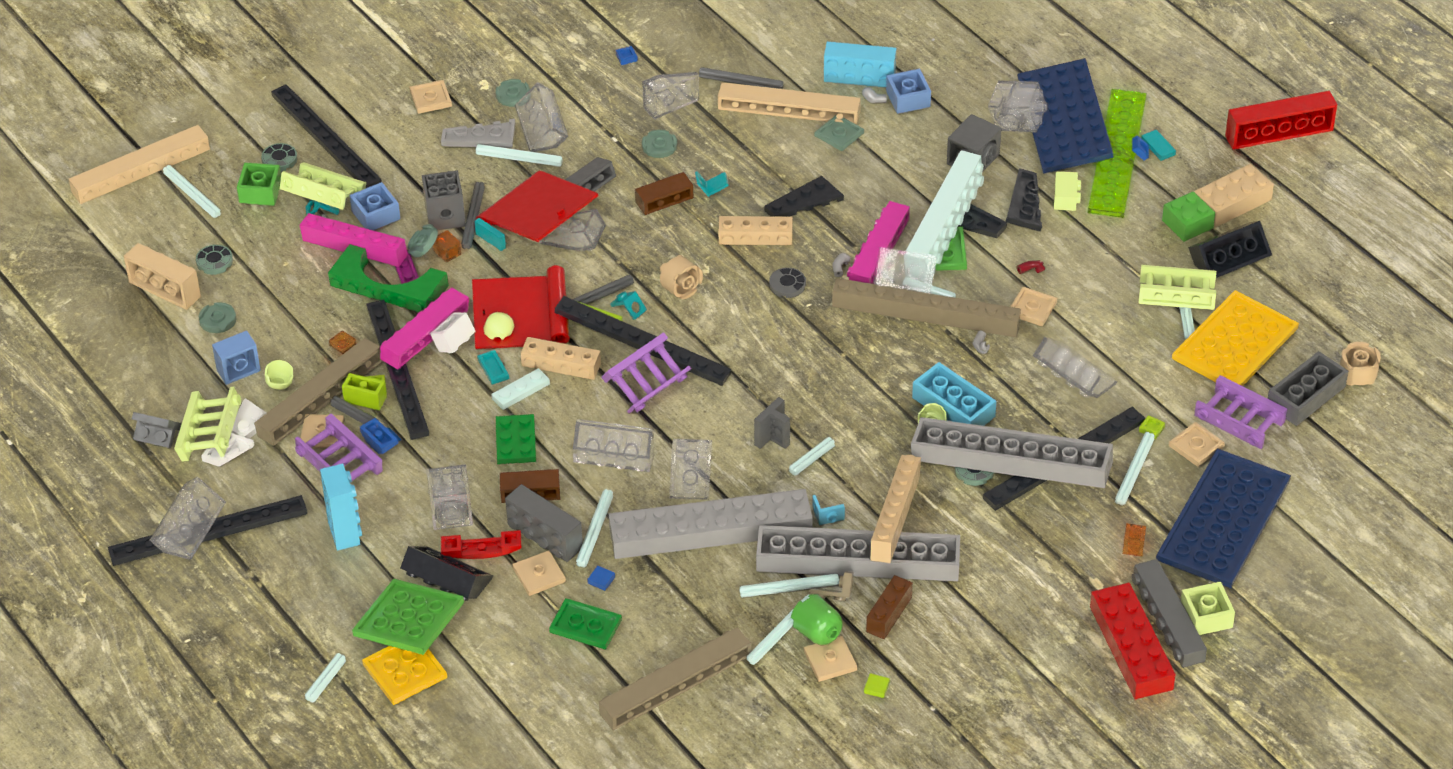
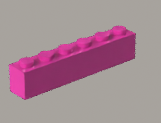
M889 201L887 206L883 207L881 217L876 219L873 231H869L866 243L863 242L859 255L857 254L854 258L853 266L848 268L847 277H849V280L874 284L910 219V206Z
M310 213L300 223L302 239L305 242L342 252L351 244L365 248L368 259L397 267L407 257L405 239Z
M452 287L448 291L443 292L437 300L431 302L426 309L420 311L414 319L408 321L403 328L396 331L392 337L381 344L380 359L396 369L401 368L433 341L430 333L454 312H468L469 297Z

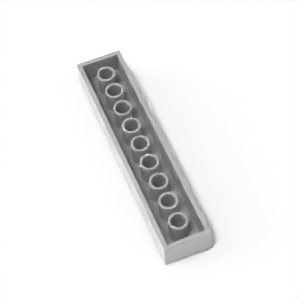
M923 417L919 420L911 442L912 455L921 457V462L1105 488L1113 463V444Z
M806 489L609 513V529L615 559L758 541L759 525L812 528V514Z
M759 525L756 572L817 575L838 574V576H844V572L848 571L854 572V576L893 578L896 575L903 579L958 581L960 535L901 532L891 563L870 561L871 539L874 531Z

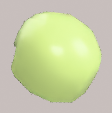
M495 312L488 316L484 325V332L490 339L500 337L503 340L511 335L514 330L512 318L501 312Z
M271 361L265 368L266 384L276 390L288 388L293 381V367L286 361Z
M937 403L926 404L918 414V423L921 417L947 421L946 411Z

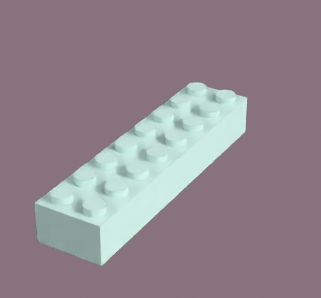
M962 150L958 154L904 253L906 277L928 283L930 277L934 276L936 264L941 263L944 251L948 250L951 238L955 237L958 225L962 224L965 212L969 211L972 199L976 198L979 186L983 185L984 176H982L984 165L981 161V155Z

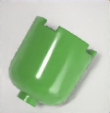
M817 594L809 595L808 597L810 598L804 602L799 601L791 614L793 619L792 626L818 645H827L837 639L842 630L840 614Z

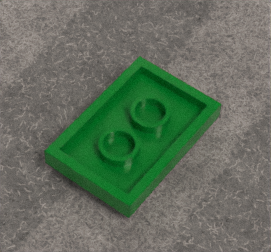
M534 414L496 416L497 464L536 462Z
M565 598L549 627V632L606 650L622 621V615Z

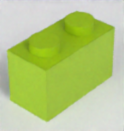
M349 373L342 385L343 398L350 404L380 410L387 398L385 381Z

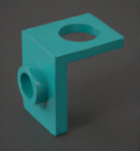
M698 171L695 172L697 185L708 197L729 186L725 172L708 181Z
M312 199L305 206L306 214H315L319 208L336 215L340 213L339 208Z
M624 291L618 294L616 299L610 303L611 307L624 305L633 320H636L647 310L636 291L628 293ZM633 302L639 304V311L637 313L632 310Z

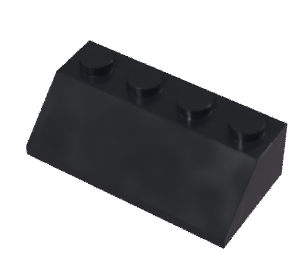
M1260 220L1246 223L1188 247L1194 265L1200 270L1216 271V278L1272 255Z
M408 546L400 569L407 571L406 575L413 578L420 577L428 585L434 586L436 584L440 586L441 591L454 592L457 595L463 596L465 601L477 598L493 578V575L453 557L442 555L440 551L428 546Z

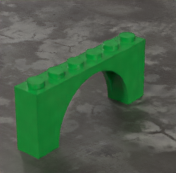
M349 244L328 272L330 286L376 300H385V303L416 312L426 309L449 286L447 272L430 268L421 277L403 284L388 285L375 282L364 273L368 263L366 249Z

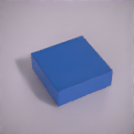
M632 46L616 50V56L621 65L638 61Z
M1139 136L1132 138V151L1142 160L1149 158V145Z
M597 566L587 579L588 584L605 591L614 580L615 573Z

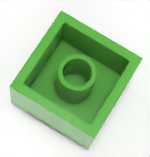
M244 163L237 184L239 203L275 206L281 182L280 165Z
M1194 191L1163 206L1162 221L1183 242L1214 227L1215 212Z

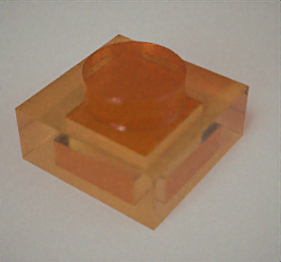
M343 330L329 340V346L341 354H344L356 345V339Z

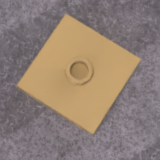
M444 80L409 87L418 114L452 107Z
M1022 287L1011 307L1021 309V320L1043 327L1057 303V298Z
M305 414L306 418L304 419L301 439L305 443L325 430V417L328 415ZM334 415L344 424V415ZM328 436L313 448H328L338 440L334 436Z
M1194 422L1169 441V447L1197 467L1211 458L1217 448L1221 450L1225 445V442L1197 422Z
M549 550L512 564L514 572L529 596L566 582L564 574Z
M843 636L837 637V639L827 645L813 644L804 647V653L818 682L857 671V665Z

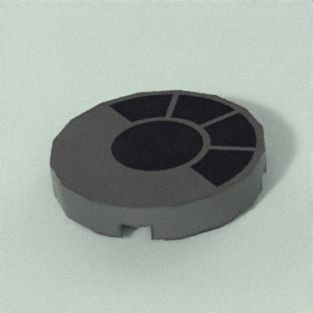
M781 268L774 271L769 278V288L776 296L781 297L782 295L786 296V298H793L802 294L805 290L806 277L798 269Z

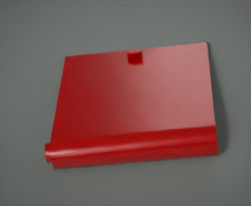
M539 170L476 216V220L481 218L493 227L497 225L539 242L599 195L597 192Z
M558 265L549 267L546 271V276L472 279L474 329L476 331L474 332L475 349L523 347L527 337L566 344L569 341L568 319L554 313L555 307L562 297H567L565 270L563 267ZM492 313H505L514 322L512 334L503 340L500 337L490 339L484 332L486 320Z

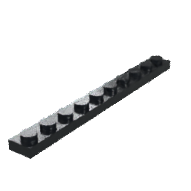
M287 84L271 91L272 97L354 179L366 182V188L382 182V179Z
M563 296L555 307L554 313L636 349H640L657 337L566 296ZM669 341L663 343L666 351L681 369L690 366L691 369L688 372L720 386H723L731 375V369ZM654 350L650 352V355L664 361L658 352Z
M385 300L366 303L379 346L395 333ZM385 362L410 440L429 436V429L406 363L401 368L396 369Z
M1132 406L1078 439L1110 444L1139 427L1145 420V417ZM1015 475L984 493L983 500L996 511L1047 480Z
M302 495L112 545L108 547V552L112 565L116 566L306 515L307 508Z

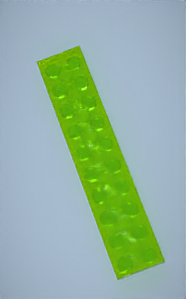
M1121 89L1111 90L1105 127L1114 158L1097 161L1088 206L1089 214L1124 218L1136 153L1132 151V138L1140 134L1147 93Z

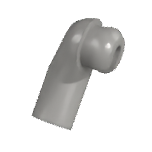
M870 87L863 89L862 95L869 103H886V94H877Z
M840 253L832 263L835 277H841L843 275L842 265H847L850 262V256L846 255V253Z
M981 330L977 332L972 345L978 353L985 354L990 349V345H986V341H984L986 333Z

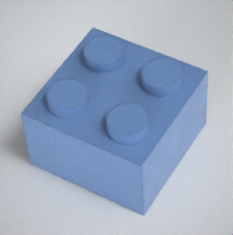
M920 69L886 75V93L897 114L931 106V90Z
M382 182L350 195L351 211L364 228L376 230L400 220L399 203Z
M248 331L212 344L216 370L226 385L261 371L257 346Z

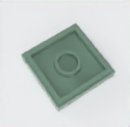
M835 115L815 131L814 136L843 151L864 134V129L845 118L840 119L843 122H836L835 119L837 117Z

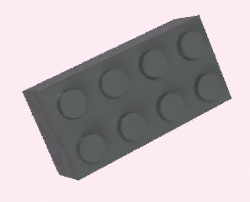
M1318 351L1273 386L1268 392V399L1287 408L1286 420L1297 426L1346 387L1349 371Z
M522 484L505 498L507 523L512 529L521 530V533L527 539L535 541L541 548L549 550L557 558H561L566 562L580 551L583 540L582 526L579 520Z

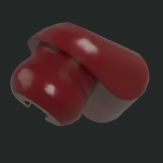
M1032 260L1017 265L1016 269L1019 274L1034 268L1037 273H1041L1045 270V266L1041 260Z

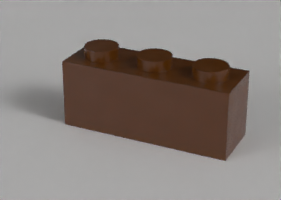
M684 172L635 189V202L644 215L694 198L693 184Z
M559 469L500 473L501 503H506L505 498L521 484L547 501L561 500Z
M896 575L893 576L867 615V633L885 640L912 599L913 582Z

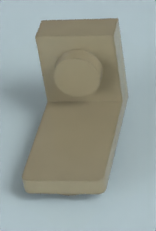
M846 571L844 576H840L839 588H842V591L810 588L809 593L817 594L822 598H826V595L834 596V600L846 601V598H850L852 594L854 572Z

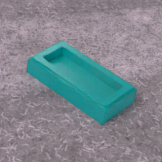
M1157 130L1141 135V139L1149 145V149L1160 161L1176 155L1174 147Z
M481 218L475 220L476 235L500 251H503L506 248L505 234Z
M495 350L477 355L478 362L491 385L509 379V374Z

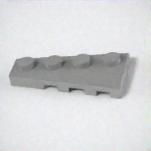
M509 119V122L506 123L494 121L492 125L485 126L482 123L475 124L472 128L460 126L443 129L441 146L477 147L478 144L513 148L515 119Z

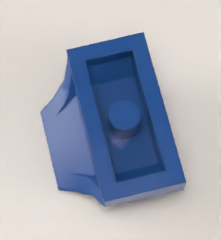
M376 418L360 426V432L366 443L378 454L387 452L402 440L391 428L385 427Z

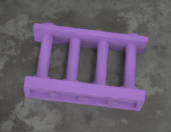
M664 332L612 367L601 377L605 383L611 379L613 382L616 381L633 405L627 410L628 414L634 410L639 412L646 406L645 402L675 381L680 383L688 377L686 373L691 369L690 366L681 371L664 348L665 345L663 343L668 339ZM653 350L658 352L675 376L667 380L650 358V352ZM639 360L644 362L661 386L653 390L636 368V362ZM624 370L630 371L647 395L641 400L637 398L622 378Z
M1221 375L1216 379V394L1207 404L1198 400L1195 406L1194 416L1259 449H1262L1264 445V432L1272 423L1282 426L1285 423L1287 408ZM1223 397L1232 401L1224 412L1214 408ZM1239 406H1242L1249 411L1240 421L1230 417ZM1256 414L1265 418L1257 430L1247 425Z
M332 413L325 417V430L305 443L300 437L295 438L297 454L309 461L319 472L320 469L344 464L345 466L354 459H359L363 464L350 473L352 481L367 470L374 472L376 475L383 471L382 459ZM328 436H334L338 440L319 454L311 449ZM342 447H346L351 451L331 466L324 461V459Z

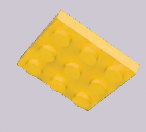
M388 646L362 659L363 666L393 705L447 678V672L429 649L422 655Z

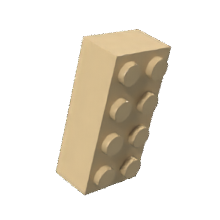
M1250 163L1194 192L1215 212L1214 228L1271 201L1274 184Z
M139 243L124 255L129 283L186 310L201 297L197 272L194 268L188 267L178 260H173L163 253L156 252L148 246Z

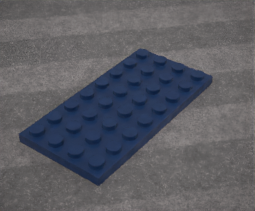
M1086 58L1017 74L1043 174L1114 158Z
M1217 448L1159 549L1156 559L1159 562L1215 583L1221 582L1223 586L1232 588L1288 486L1291 475Z

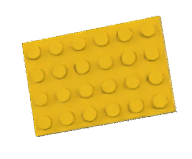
M1235 290L1173 352L1172 359L1214 382L1221 375L1244 386L1298 329L1299 323Z

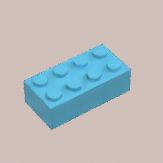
M838 42L826 43L824 82L886 87V75L896 74V48Z
M940 362L913 381L912 398L923 406L929 403L941 405L946 411L947 421L984 426L996 416V400Z
M344 464L320 469L327 520L337 551L360 545L359 537L362 536L360 524H357L361 522L358 511L355 512L359 508L356 498H353L357 497L355 486L350 484L352 482L350 471L345 470Z

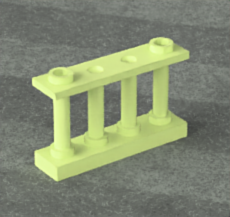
M305 162L300 164L298 175L283 171L280 182L281 190L342 210L345 208L347 197L350 198L351 194L366 188V182Z
M1141 265L1140 283L1146 284H1140L1139 304L1214 310L1216 290L1212 289L1215 288L1216 271Z
M230 387L228 396L225 398L205 400L199 391L191 393L174 447L182 462L189 461L191 452L200 449L216 448L220 457L225 456L239 405H241V396L234 387ZM224 406L222 412L203 414L204 410L208 407ZM220 420L219 426L199 428L200 424L204 421ZM216 434L214 440L195 442L197 436Z

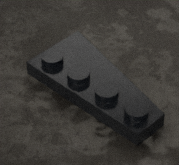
M1019 168L1006 222L1041 232L1042 222L1040 219L1041 210H1039L1040 200L1038 197L1037 173Z
M821 175L765 205L764 211L770 217H790L797 215L798 211L807 212L813 210V207L818 205L823 207L830 205L831 201H843L844 195Z
M970 204L969 211L965 212L963 222L958 227L998 238L1007 228V222Z

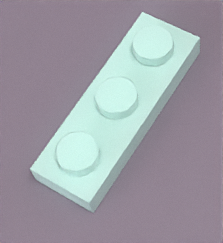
M538 368L492 393V400L504 410L550 385V379Z

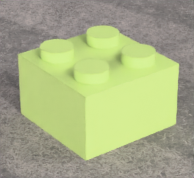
M1221 582L1182 590L1181 603L1199 635L1233 628L1235 611Z

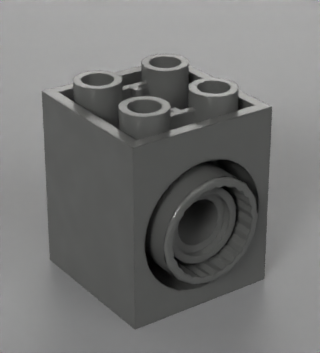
M971 114L948 137L947 165L952 167L962 150L981 155L984 171L1000 155L1002 128Z
M458 170L422 175L428 224L433 225L437 230L465 227L463 194Z

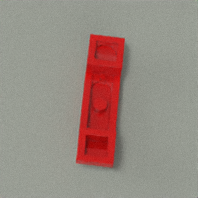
M521 530L501 532V537L462 540L461 535L441 536V554L453 558H493L510 554L522 548Z

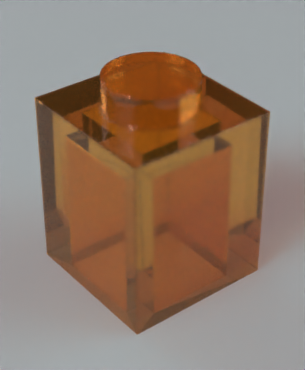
M446 230L437 235L433 249L446 263L461 255L460 241L452 233Z
M1126 523L1122 554L1143 556L1146 526Z

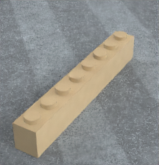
M722 82L718 93V109L828 122L836 115L837 119H835V122H843L840 119L845 118L857 125L861 111V98Z
M199 125L193 126L69 178L71 192L78 202L83 204L161 171L167 165H175L210 150L208 136Z
M901 455L871 539L870 561L891 563L920 479L921 457Z

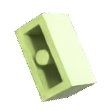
M1056 171L1054 210L1076 211V203H1080L1081 193L1077 192L1081 190V180H1078L1077 172Z

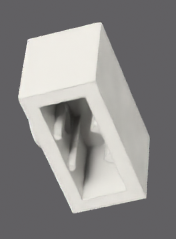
M454 312L430 334L439 352L453 353L458 350L462 343L468 341L470 336L476 331L467 313Z

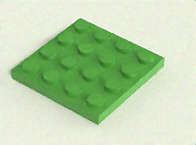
M393 579L352 629L353 636L424 655L464 604V598L460 595Z

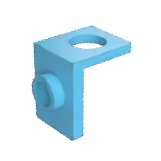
M812 495V509L819 525L845 520L844 504L821 509L816 495Z

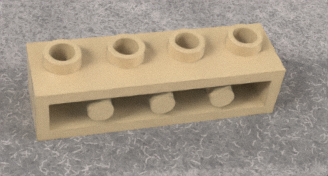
M719 216V245H792L793 217Z
M527 337L521 351L522 366L529 368H539L540 370L595 380L601 365V354L599 350Z

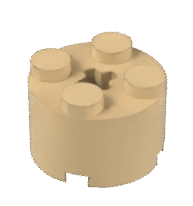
M682 255L672 258L660 267L661 286L678 298L687 299L696 293L698 283H702V270Z
M1352 342L1347 345V348L1343 349L1340 365L1349 371L1347 385H1371L1375 382L1381 359L1377 348L1369 347V344L1366 342Z

